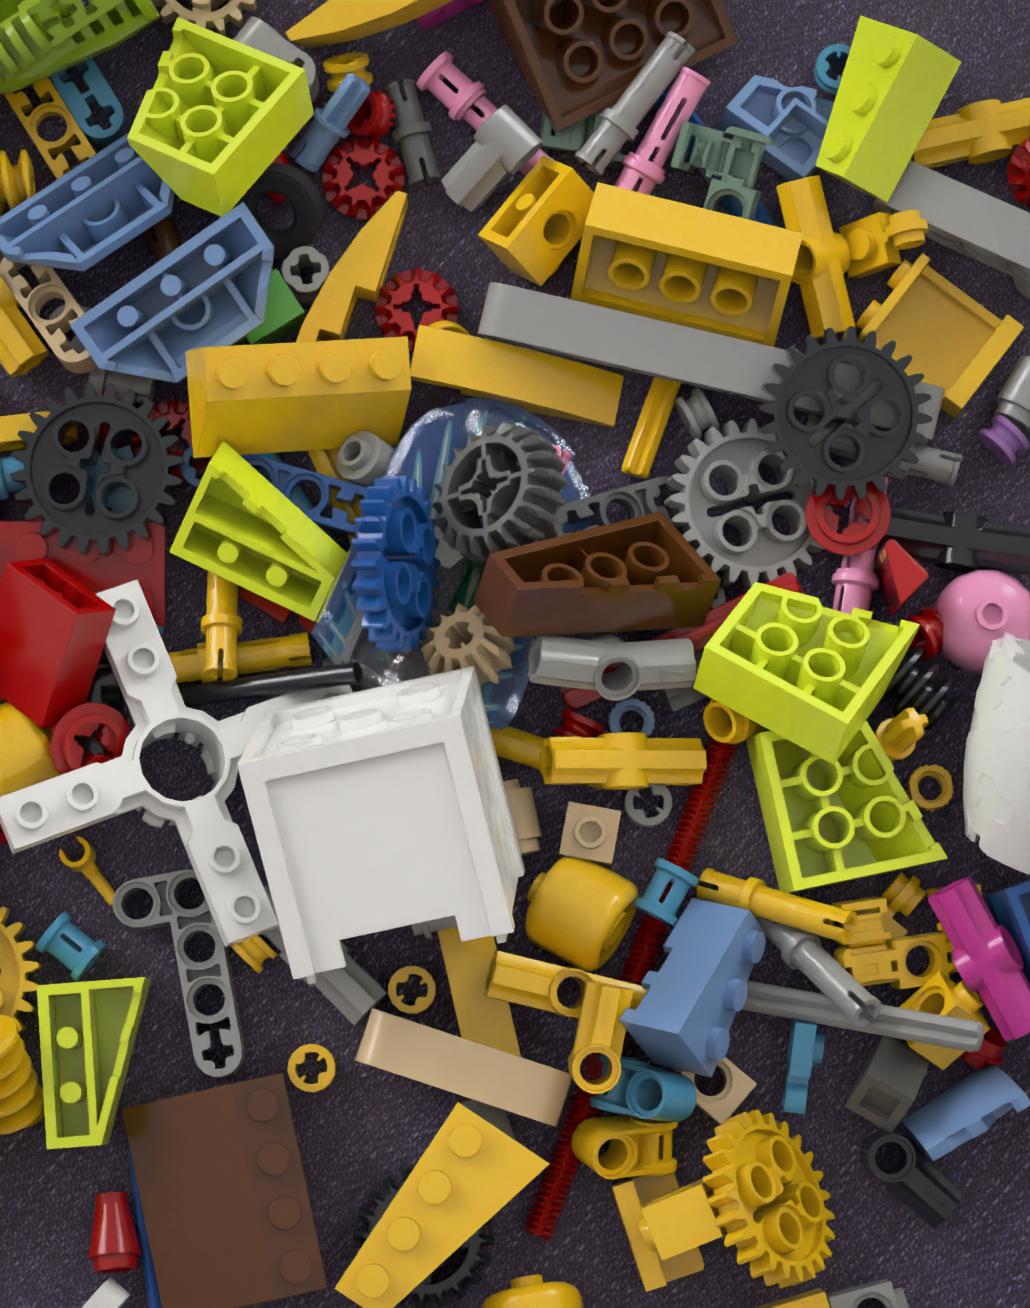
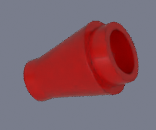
M109 1192L95 1195V1213L88 1260L93 1261L94 1273L112 1274L136 1270L137 1257L141 1256L142 1253L129 1210L127 1193Z

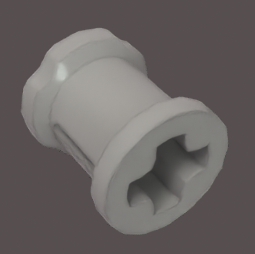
M301 246L293 249L284 260L282 274L298 302L313 304L330 273L326 257L315 248ZM312 267L314 273L312 276L313 283H302L300 278L302 276V268Z

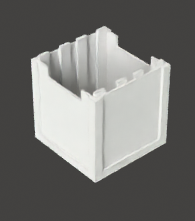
M475 666L264 713L237 766L293 980L307 977L308 984L317 983L319 972L346 967L340 941L342 939L453 915L456 918L461 942L487 936H496L498 944L506 942L507 934L514 932L515 924L512 910L518 877L524 876L525 869Z

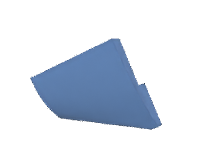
M754 75L725 107L717 130L725 132L728 127L734 126L771 137L775 142V146L766 144L761 161L788 181H794L810 177L817 170L818 167L815 165L834 101L817 98V89L801 85L786 87L775 79ZM725 133V136L731 140L733 139L734 135Z
M988 1064L986 1068H978L907 1116L901 1123L923 1156L935 1161L966 1141L989 1130L996 1119L1012 1108L1017 1113L1030 1106V1100L1025 1092L1004 1071L997 1066Z

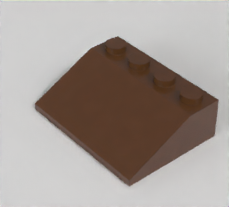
M487 0L502 36L551 126L557 132L615 104L666 38L665 35L668 31H672L685 39L684 46L688 43L695 49L696 52L683 65L687 68L738 43L722 0Z
M283 1073L122 1108L162 1308H238L328 1288Z

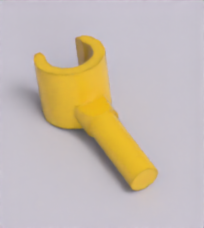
M76 836V839L85 848L83 858L77 862H72L61 848L59 850V857L72 871L82 872L108 905L111 906L115 891L95 864L96 852L93 846L84 838Z

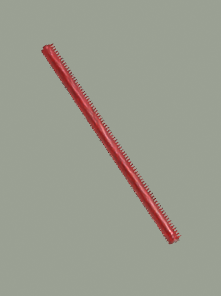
M711 737L709 746L706 749L707 769L703 774L702 784L692 786L694 789L690 791L689 801L686 802V807L683 810L684 813H682L681 820L678 823L680 826L676 828L675 838L672 839V844L669 846L670 850L666 854L668 857H665L664 860L684 870L692 869L688 863L694 864V861L690 858H696L693 851H699V849L695 845H701L698 839H703L704 837L700 833H706L702 826L708 827V824L704 821H710L711 819L707 816V814H713L709 808H715L712 802H717L718 800L714 796H720L716 790H722V787L718 784L725 783L721 779V777H727L723 771H729L726 765H731L732 763L728 759H734L730 753H736L733 746L738 747L739 744L722 743ZM672 882L667 884L659 899L660 903H663L673 885ZM646 913L643 915L645 919H642L640 922L642 924L638 928L640 931H637V937L634 938L636 944L631 946L633 949L629 952L631 956L627 957L626 960L628 962L624 964L626 968L622 970L624 975L619 977L621 981L642 985L641 982L646 976L648 969H654L650 963H656L653 957H658L659 954L655 950L661 951V948L657 945H663V941L660 938H666L662 932H668V929L664 926H669ZM599 1052L591 1053L593 1056H589L588 1060L592 1063L586 1064V1067L589 1069L584 1070L586 1075H582L583 1078L587 1080L601 1078L603 1063L599 1061ZM577 1088L576 1091L579 1094L574 1095L576 1100H573L571 1103L575 1106L569 1109L572 1113L567 1114V1117L570 1119H565L564 1123L568 1126L562 1127L565 1132H561L560 1136L563 1138H558L557 1140L561 1145H556L555 1148L558 1151H553L552 1153L556 1158H550V1161L554 1164H549L547 1167L551 1170L545 1171L548 1176H544L543 1180L547 1183H541L540 1186L544 1189L538 1190L542 1196L536 1195V1199L539 1202H534L533 1205L537 1208H532L531 1211L534 1215L529 1214L528 1216L532 1221H526V1224L530 1227H524L523 1229L549 1241L551 1240L549 1234L554 1232L551 1228H555L556 1224L554 1222H558L556 1215L561 1214L559 1210L563 1209L561 1203H565L566 1200L563 1196L568 1195L566 1190H570L571 1186L569 1184L573 1182L570 1177H575L573 1171H577L578 1167L576 1165L580 1164V1160L577 1159L572 1150L573 1133L583 1121L596 1117L594 1114H599L597 1108L589 1105L591 1096L597 1094H591L581 1088Z

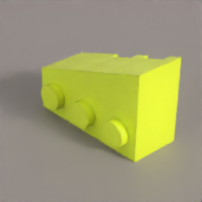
M860 15L815 166L854 189L888 203L955 76L961 61L918 34Z
M224 440L205 470L169 551L314 622L347 555V552Z
M137 977L37 985L47 1149L109 1144L151 982L150 978Z

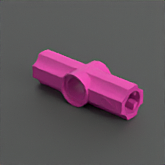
M968 876L959 879L932 894L928 901L954 947L952 954L955 965L969 989L973 992L978 991L1005 1042L1012 1039L1016 1040L1030 1033V984L1022 971L1024 964L1020 951L1008 930L1002 925H997L972 877Z

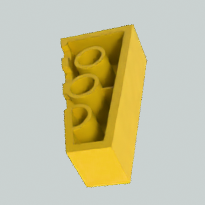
M457 1102L334 1289L362 1308H394L550 1163L460 1102Z

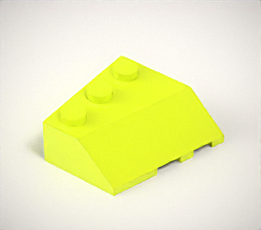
M177 17L172 29L173 41L169 50L163 51L157 65L159 74L153 89L146 91L127 139L129 145L181 200L222 217L232 210L314 114L305 69Z
M755 582L704 647L693 688L834 765L882 699L920 624L901 620L899 626L872 620L873 612L853 607L851 614L822 607L819 598Z
M867 721L864 722L834 765L772 731L758 733L746 740L779 890L786 893H795L948 859L939 842L935 843L922 821L923 815L913 799H909L893 772V764Z

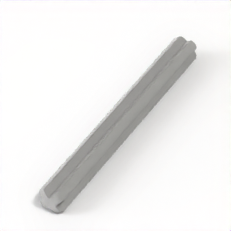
M749 980L747 982V999L744 1007L741 1009L968 1052L979 1051L984 1037V1026L980 1022L882 1004L880 1012L875 1019L862 1008L860 1013L868 1019L869 1024L864 1027H856L825 994Z

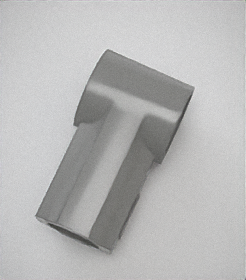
M508 105L501 106L480 126L473 137L476 140L475 143L441 180L446 189V194L457 205H461L471 212L477 210L509 174L513 175L521 169L543 144V141Z

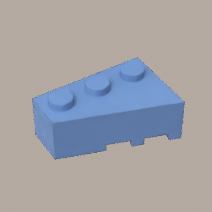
M691 898L663 945L665 952L670 954L659 972L648 971L641 982L643 989L648 990L636 1010L626 1008L619 1019L654 1064L712 1078L718 1061H721L728 1051L730 1042L729 1030L735 1014L745 1005L748 994L747 982L753 965L761 960L765 950V931L752 912L748 909Z

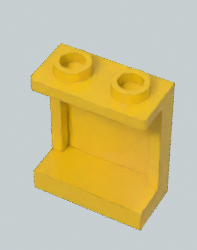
M922 253L914 264L905 259L887 283L893 291L885 302L881 305L876 300H873L855 324L862 329L857 342L862 343L864 337L870 331L876 332V348L881 349L889 341H895L896 346L891 357L896 361L899 358L911 355L912 360L904 370L906 374L910 376L923 373L924 378L921 382L945 388L941 409L955 419L1018 337L1024 326L1008 314L1003 321L933 270L928 265L931 258Z

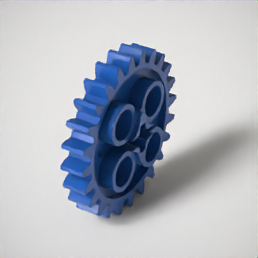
M383 476V478L374 479V486L366 488L367 500H360L363 517L355 518L354 521L359 535L358 538L352 539L351 542L357 551V558L351 561V567L357 570V578L352 584V590H357L359 597L356 611H364L361 627L362 629H369V642H376V649H385V651H411V648L419 647V640L426 639L425 626H432L433 623L430 608H437L433 592L434 588H440V582L435 577V569L441 566V561L435 558L436 549L439 545V539L435 538L434 532L436 519H429L431 502L424 501L425 489L417 487L416 479H409L408 476Z

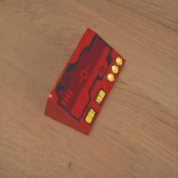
M890 539L882 547L874 562L889 618L929 577L927 575L928 572L894 539Z

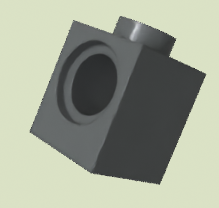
M882 1036L862 1065L844 1107L892 1133L914 1102L930 1061L894 1038Z

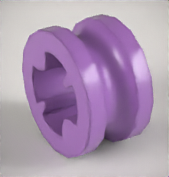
M996 414L991 419L992 427L990 429L982 428L977 435L981 443L993 456L1004 464L1011 466L1016 461L1015 453L1017 451L1025 452L1030 444L1024 434L1011 421L1002 415Z

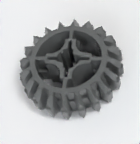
M502 422L499 427L485 425L481 436L468 434L467 447L465 449L454 448L455 460L451 465L442 466L446 472V477L443 482L434 485L441 494V497L434 502L432 507L440 515L435 525L444 533L443 540L451 548L459 551L461 556L472 562L478 561L486 565L490 553L531 544L535 541L547 540L544 531L549 524H559L554 513L556 508L567 504L559 492L569 482L561 474L566 464L556 455L557 449L552 446L550 441L544 439L539 433L528 427L523 428L520 425L516 426L515 424ZM518 461H519L520 467H521V471H519V472L517 471V462H518ZM479 517L483 518V528L481 527Z

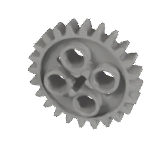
M755 419L748 420L743 425L741 432L734 420H730L723 426L722 435L715 427H711L703 434L705 443L698 439L693 440L687 446L691 456L681 455L674 463L683 474H673L667 479V484L679 491V493L670 495L664 500V505L678 509L679 513L669 521L675 528L682 527L684 531L682 536L691 544L701 558L707 561L708 566L715 573L718 570L723 571V586L725 587L733 584L739 576H741L744 590H749L758 581V577L762 584L777 578L778 575L781 576L787 572H792L797 576L795 566L804 570L813 563L808 552L817 554L824 549L813 540L806 523V505L813 491L814 480L809 478L806 483L796 487L793 485L798 472L795 467L781 473L777 470L785 456L782 451L766 454L765 450L776 441L774 434L758 433ZM759 463L767 464L774 470L777 479L776 485L768 484L761 479L758 472ZM710 474H717L726 481L728 485L727 496H722L712 490L709 484ZM790 492L792 494V500L767 502L756 511L753 507L748 506L730 511L721 516L709 517L707 515V509L732 507L743 498L747 502H756L778 493ZM773 513L783 515L790 525L789 535H782L774 529L772 524ZM724 524H730L739 531L741 535L740 546H733L725 540L722 530Z

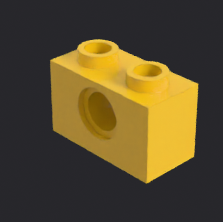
M542 156L480 231L478 236L512 273L542 286L549 276L558 270L562 260L582 237L594 192L573 168Z
M703 1178L660 1195L641 1208L644 1219L638 1221L641 1235L650 1251L658 1250L662 1261L720 1238L727 1233L725 1227H715L713 1223L719 1216L717 1208L707 1204L706 1199L714 1196L712 1188L703 1182Z

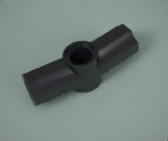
M890 506V523L887 533L880 540V550L890 539H894L911 557L933 561L934 565L941 569L961 573L986 569L998 570L1003 573L1030 575V527L992 523L986 517L966 512L947 511L943 512L942 515L920 510Z

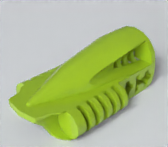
M0 0V95L21 90L118 47L160 19V15L152 0H88L90 4L86 7L83 5V0Z

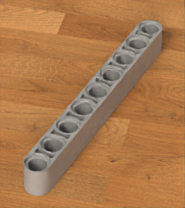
M489 282L477 333L478 335L507 343L764 403H772L773 396L761 389L762 384H778L780 378L772 371V365L775 363L786 367L791 365L784 349L496 282ZM839 363L835 368L834 379L841 389L853 391L859 384L860 372L856 366ZM874 381L851 403L840 405L836 402L834 406L837 408L838 414L833 419L854 424L855 422L851 418L852 412L881 389V383ZM920 382L913 387L915 394H931V399L918 405V412L931 416L932 422L917 425L916 431L923 434L928 440L933 441L945 388ZM803 396L795 403L794 410L820 416V407L813 398ZM878 401L871 407L869 419L873 427L887 431L894 424L895 414L890 405Z

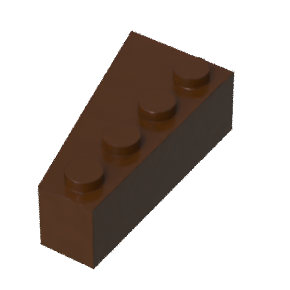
M660 511L490 553L473 602L502 637L692 628L704 625L721 579Z

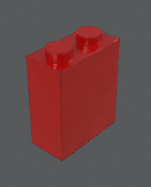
M47 558L7 562L0 583V699L9 702L41 728H51L65 715V709L82 705L87 700L116 611L115 608Z

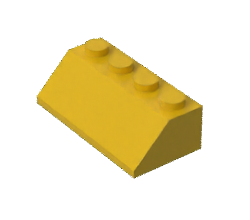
M598 182L584 225L570 299L774 347L803 233Z
M408 336L202 347L185 351L193 458L213 457L223 440L239 455L340 449L348 437L360 431L372 432L387 444L398 445L411 394Z

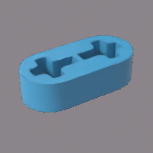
M92 58L75 65L78 71L88 69L83 74L89 90L82 95L72 81L63 84L68 79L66 70L51 76L58 94L90 142L97 145H108L114 143L123 135L126 128V118L121 104ZM95 101L104 114L114 112L109 118L111 127L103 130L99 125L89 126L94 122V117L88 105Z

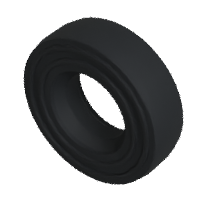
M271 163L232 208L234 209L242 202L246 204L275 247L273 259L286 258L293 249L308 246L317 236L323 219L322 199L315 184L302 171L281 163ZM269 192L279 193L291 202L294 209V220L290 227L277 230L268 227L262 222L258 215L257 204L263 194Z

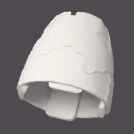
M1005 632L1003 638L992 640L985 659L981 682L976 692L971 728L966 739L963 785L965 834L972 842H977L980 836L979 847L987 856L1029 875L1030 640L1016 638V636Z

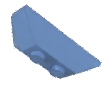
M127 133L1 216L0 252L8 261L85 271L171 214L175 192L129 145L127 139L129 133Z
M242 202L69 325L99 369L180 383L187 378L185 351L202 347L232 346L265 323L275 247L246 204Z

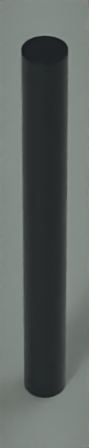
M358 662L238 678L229 681L181 686L178 689L185 706L191 707L358 684L362 682L363 671Z

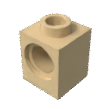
M569 801L558 859L563 856L576 857L610 868L614 856L621 811Z
M726 1057L718 1061L716 1065L723 1074V1086L718 1093L712 1096L703 1095L697 1090L694 1082V1073L671 1068L674 1072L690 1078L697 1093L696 1106L719 1125L724 1124V1120L732 1115L757 1085Z

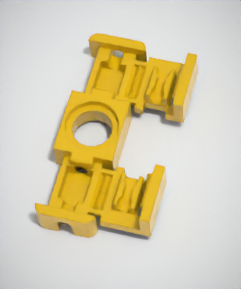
M975 883L976 887L978 888V890H979V892H980V894H981V896H982V893H981V884H976V883ZM943 887L926 889L927 897H930ZM875 896L832 903V906L853 911L877 908V912L856 915V926L841 923V928L854 931L850 941L845 944L848 945V948L839 946L834 951V959L845 970L849 968L850 975L862 986L890 982L892 988L901 990L923 986L938 971L949 979V973L959 972L953 959L952 950L954 947L942 928L941 923H937V930H940L942 933L931 932L891 938L890 931H884L882 914L888 913L886 898ZM921 945L928 951L930 957L929 965L922 974L914 976L907 969L906 957L913 947ZM948 952H950L951 955L950 961H948L947 957Z

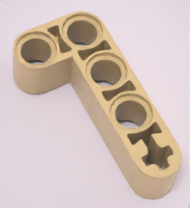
M373 1008L355 1061L557 1127L572 1080L571 1074Z

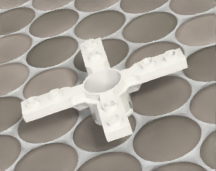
M138 580L97 593L98 597L116 609L104 650L135 727L125 740L121 757L102 764L96 762L0 797V824L12 854L134 809L139 812L143 807L146 811L142 820L150 826L162 828L166 819L170 820L169 826L176 825L225 948L275 929L279 925L240 828L238 824L233 823L225 800L235 787L239 771L237 764L265 712L353 693L350 685L286 693L246 708L245 712L217 721L204 711L185 706L175 682L177 678L176 672ZM175 732L180 733L177 740L185 741L197 748L200 742L204 744L200 757L206 765L208 775H211L214 781L211 792L183 802L165 798L152 789L142 774L139 759L141 749L154 741L170 739Z

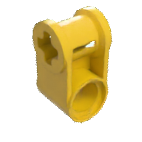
M630 1115L593 1117L583 1121L574 1131L571 1142L572 1150L577 1159L605 1179L615 1180L643 1175H670L677 1171L678 1161L672 1157L673 1129L677 1128L678 1122L641 1119ZM607 1140H610V1145L607 1151L603 1155L598 1157V1152L602 1144H604Z

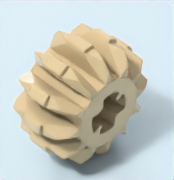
M458 603L454 614L449 617L439 613L440 625L425 630L429 643L421 648L423 658L430 668L429 673L434 675L475 666L480 690L483 683L487 681L499 685L497 672L512 668L509 654L516 649L513 637H502L476 604L468 610L467 607Z

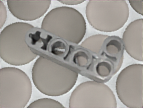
M909 161L888 203L877 198L873 202V207L877 212L892 213V215L907 210H919L921 218L926 219L929 232L924 234L926 238L1012 276L1018 291L1030 299L1029 212L913 161Z
M180 870L132 879L123 883L116 890L113 897L114 913L123 924L137 930L171 925L193 1055L197 1066L203 1073L212 1077H228L235 1074L245 1061L246 1048L228 947L225 948L206 899L195 909H184L178 900V892L184 883L191 880L198 881L194 870ZM145 890L153 899V908L145 918L132 919L127 914L126 901L133 892ZM198 933H208L215 941L213 956L204 962H194L187 952L189 940ZM217 985L224 993V1006L217 1014L212 1016L204 1015L197 1006L198 993L203 987ZM229 1019L231 1029H219L223 1045L233 1046L234 1055L227 1057L225 1060L226 1067L219 1069L217 1061L208 1060L206 1057V1051L212 1050L215 1047L213 1032L207 1031L201 1034L200 1024H219Z

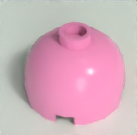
M973 570L956 577L940 592L933 609H937L938 614L941 613V621L944 625L943 652H938L946 660L949 659L955 666L962 668V671L969 674L982 675L984 662L992 640L1003 638L1005 632L1016 636V638L1030 640V592L1015 577L998 570Z

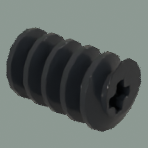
M894 618L893 620H891L888 624H892V625H893V623L895 622L896 618ZM918 646L906 652L880 701L884 702L895 697L899 699L892 711L894 717L898 716L906 708L912 707L918 715L925 714L929 724L923 729L928 731L966 696L959 694L949 699L946 697L953 681L950 678H945L933 683L931 680L938 665L936 662H932L919 667L917 663L924 649Z

